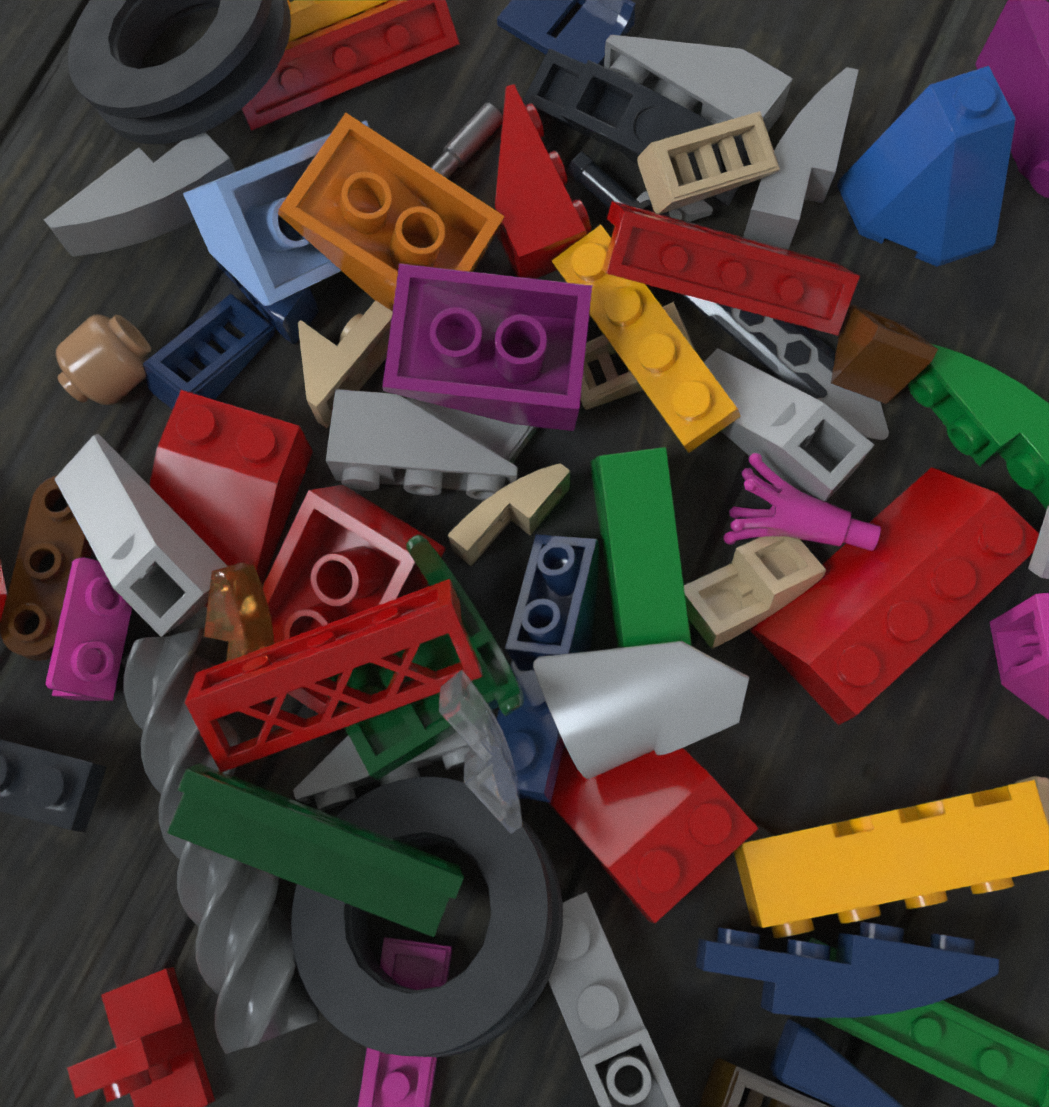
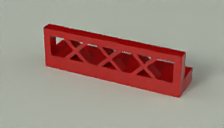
M389 0L289 41L284 55L271 78L256 96L241 109L251 130H254L460 44L446 0Z
M612 201L607 220L615 227L602 268L606 274L839 335L860 277L839 264Z
M448 579L197 672L186 697L185 704L219 771L224 772L482 677V670L461 621L460 601L451 580ZM449 633L460 659L459 663L438 671L412 662L420 643ZM405 649L402 658L393 655V653ZM371 662L395 671L386 690L369 695L346 686L353 668ZM340 673L336 682L327 679L328 677ZM405 676L413 678L411 681L402 683ZM301 687L330 696L323 712L307 719L283 711L280 708L286 694ZM275 697L272 706L262 703ZM339 700L348 703L336 708ZM239 711L264 721L258 737L230 747L217 718ZM273 724L282 727L270 732Z

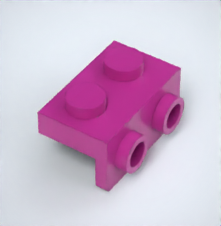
M78 558L72 562L46 679V686L53 690L52 696L83 701H113L132 607L113 588L99 561L89 558Z

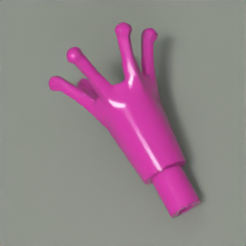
M753 453L749 457L750 464L771 484L755 475L751 468H745L742 471L743 479L746 480L744 482L745 490L763 498L773 506L770 509L732 507L729 510V514L735 519L730 523L733 531L723 536L725 543L732 545L736 540L755 537H791L838 547L842 543H847L870 551L875 549L880 536V526L851 518V512L799 491L776 475L762 461L760 454Z

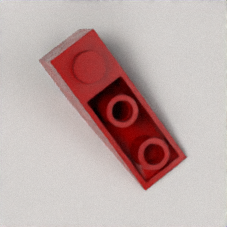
M515 84L506 87L495 200V210L502 214L504 218L497 231V237L516 277L537 279L557 270L552 260L590 233L591 224L581 200L571 201L565 185H567V175L559 154L555 150L548 153L541 139L544 137V130L537 109L532 103L524 105Z

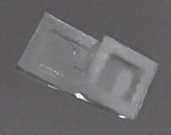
M461 670L440 687L439 712L472 748L464 755V783L512 834L522 826L519 787L512 754L491 708L477 687Z

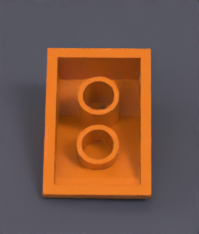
M347 113L341 118L278 209L280 217L370 297L392 312L399 264L473 272L491 245L504 218L502 214Z

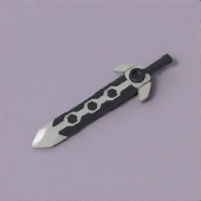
M581 151L571 161L566 170L567 174L576 182L585 186L609 209L612 201L654 212L647 191L635 199L597 166L596 162L585 152ZM700 200L661 214L691 222L711 215L713 208L704 200ZM680 294L707 319H712L773 373L777 379L825 403L864 437L884 440L888 437L889 431L879 401L831 384L836 353L820 338L811 335L800 325Z

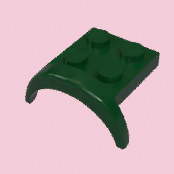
M416 535L409 539L406 543V548L430 586L448 579L451 580L460 601L461 621L481 666L482 677L344 727L369 775L376 780L394 771L498 706L504 716L507 717L520 709L524 704V696L519 682L487 625L446 563L428 540L421 535ZM447 633L420 643L412 662L438 671L459 663L460 659L450 635ZM405 649L393 653V655L402 658ZM369 662L353 668L346 686L373 695L388 688L395 671ZM340 673L328 677L327 679L336 682ZM405 676L402 683L411 681L413 678ZM339 700L336 708L348 703Z

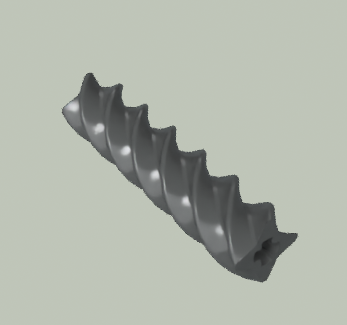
M197 628L167 637L138 639L134 642L130 654L121 659V664L125 668L124 695L127 707L135 723L143 730L141 758L145 773L154 788L161 794L159 824L162 836L169 849L180 860L177 870V891L180 902L188 917L199 927L196 938V961L199 972L206 984L219 996L215 1009V1030L218 1042L225 1054L246 1047L255 1046L287 1032L319 1021L318 1008L308 994L301 977L294 972L296 960L292 944L291 921L282 910L274 905L279 885L278 876L166 833L183 795V792L177 789L185 770L200 763L219 771L185 704L196 673L215 666L196 651L204 632V628ZM222 717L217 718L230 747L239 744V736L232 725ZM237 767L223 772L238 778L234 775Z

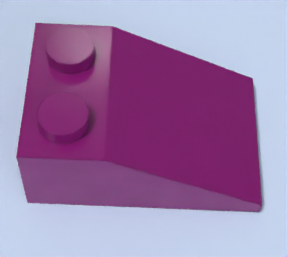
M1008 0L975 65L977 69L986 66L990 67L1016 118L1011 153L1019 172L1030 181L1037 193L1049 198V2L1046 0Z
M399 264L383 391L509 424L574 431L580 407L592 285Z

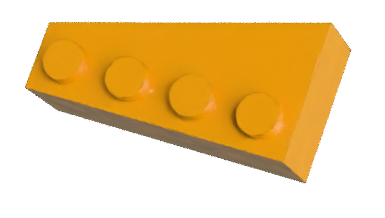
M1035 780L750 841L742 843L734 851L752 926L760 928L771 926L774 938H781L815 930L812 921L814 917L838 913L840 923H850L880 916L879 904L904 899L906 908L911 909L948 901L947 890L970 886L972 894H980L1013 887L1012 877L1049 870V825Z

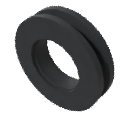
M90 0L78 19L70 40L68 50L69 74L76 89L97 109L100 116L120 136L137 143L152 145L189 139L229 119L249 103L271 78L284 55L289 40L291 28L289 5L287 0ZM214 7L219 8L216 18L204 36L184 54L162 65L141 69L143 58L156 38L174 22L195 11Z
M413 777L397 780L367 792L343 809L336 817L413 848L436 844L459 848L476 862L488 884L491 918L484 945L466 971L444 985L420 990L407 988L399 985L379 967L369 945L368 911L297 884L292 905L291 930L294 956L300 977L314 1004L325 1018L344 1035L367 1048L386 1054L417 1057H445L475 1050L500 1037L519 1022L531 1009L550 978L557 959L563 927L561 889L552 860L542 841L520 816L491 795L461 781L439 777Z

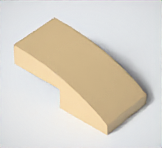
M561 463L552 465L521 477L497 491L471 511L448 534L452 551L472 566L510 521L531 535L569 491L570 470Z
M791 537L757 538L736 548L731 564L684 585L687 616L711 649L747 631L788 605L821 580L826 569L800 539Z

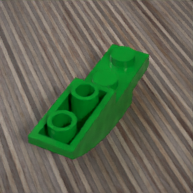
M932 344L938 349L932 362L907 384L912 396L922 406L932 409L947 427V434L952 444L961 453L970 455L979 466H982L999 453L1006 461V467L1012 479L1020 487L1030 490L1047 510L1049 506V403L1023 384L997 369L960 352Z

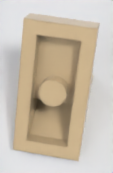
M375 301L364 315L357 314L350 319L341 333L340 343L337 346L300 320L298 322L306 399L317 422L326 429L331 424L335 389L359 391L387 357L393 312L378 301Z

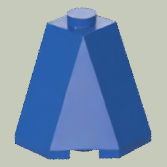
M989 66L929 85L839 179L837 187L860 235L881 244L886 238L917 251L915 258L937 267L989 250L994 246L1016 118Z

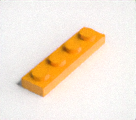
M599 225L554 258L552 262L566 283L592 285L589 315L686 451L690 453L737 420L741 415L736 405L646 284L609 275L602 270L611 237L602 225Z

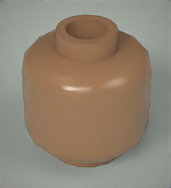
M94 314L57 347L56 358L62 370L58 375V380L73 398L82 403L91 399L101 405H114L146 378L143 363L148 360L147 355L151 352V347L140 331L124 317L116 314L111 319L104 315Z

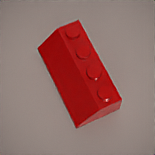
M931 467L869 522L881 527L880 536L873 551L846 543L822 564L826 572L821 580L788 605L753 626L750 631L838 725L858 715L1034 552L1039 533L998 493Z

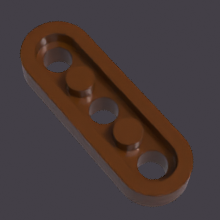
M56 476L50 477L40 484L32 497L0 623V633L4 644L12 652L36 661L47 660L52 656L72 562L78 558L90 559L92 548L69 505L61 512H54L56 501L63 497L55 481ZM48 555H54L55 562L53 567L47 572L40 573L39 565L42 559ZM38 615L40 619L38 628L35 632L26 635L24 632L26 621L30 617Z

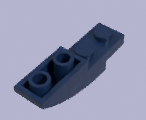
M538 534L535 536L505 650L512 659L510 667L523 692L524 704L520 709L507 717L504 716L499 708L479 783L487 793L551 803L563 749L566 746L546 703L533 665L534 661L542 656L590 651L598 581L599 544L597 539Z
M861 922L859 936L838 933L836 961L830 960L831 946L788 939L787 953L759 949L760 934L718 928L717 942L699 939L695 967L703 971L764 981L761 1007L771 1013L811 1018H856L892 1014L914 1009L968 991L998 974L999 959L974 955L975 940L931 933L930 947L903 943V928Z

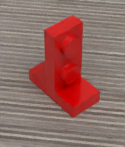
M174 967L166 968L101 995L116 1048L67 1067L75 1098L103 1088L106 1102L130 1093L134 1107H205L215 1101Z

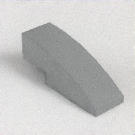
M847 67L827 83L801 110L774 150L780 170L775 174L761 178L744 232V238L789 249L800 220L804 199L818 203L824 202L836 172L858 69Z
M206 132L182 140L154 163L138 147L45 218L44 221L72 257L127 247L148 241L194 221L195 219L183 193L236 171L229 156Z

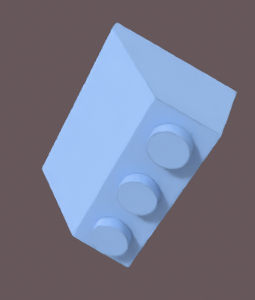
M367 120L364 121V122H361V123H363L364 125H366L367 127H369V125H368V123H367ZM330 134L183 193L209 253L264 306L271 305L341 271L278 215V209Z

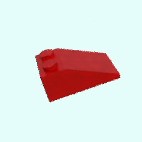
M181 390L158 444L149 486L235 573L203 607L247 620L258 597L313 450L301 427Z
M344 485L309 490L230 656L238 658L426 588L428 581L409 554L406 543L412 537L421 535L428 540L440 557H442L446 547ZM306 687L288 692L289 695L318 714L323 712L329 699L327 695Z
M564 748L551 803L547 802L646 919L652 923H656L759 829L718 782L683 748L664 755H657L653 750L590 779H586L580 773L567 748Z

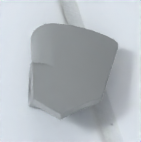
M683 641L542 656L537 658L533 665L546 703L564 744L577 769L586 779L593 778L653 750L657 755L674 752L739 723L749 676L708 656Z

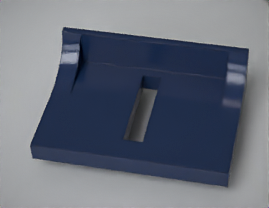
M511 0L497 17V26L545 55L550 48L584 64L590 60L602 66L605 59V44L610 35L626 36L634 26L636 3L631 0ZM576 3L582 5L556 39L550 36Z

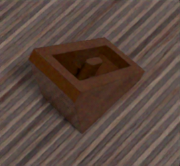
M849 304L839 333L831 384L887 404L932 362L938 349L904 324Z

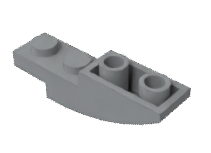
M587 892L563 902L561 943L548 981L575 1043L599 1106L680 1107Z

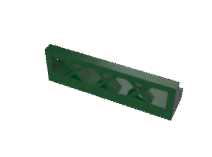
M200 763L185 770L177 789L183 792V795L166 832L432 937L436 934L449 898L456 899L464 879L460 866Z

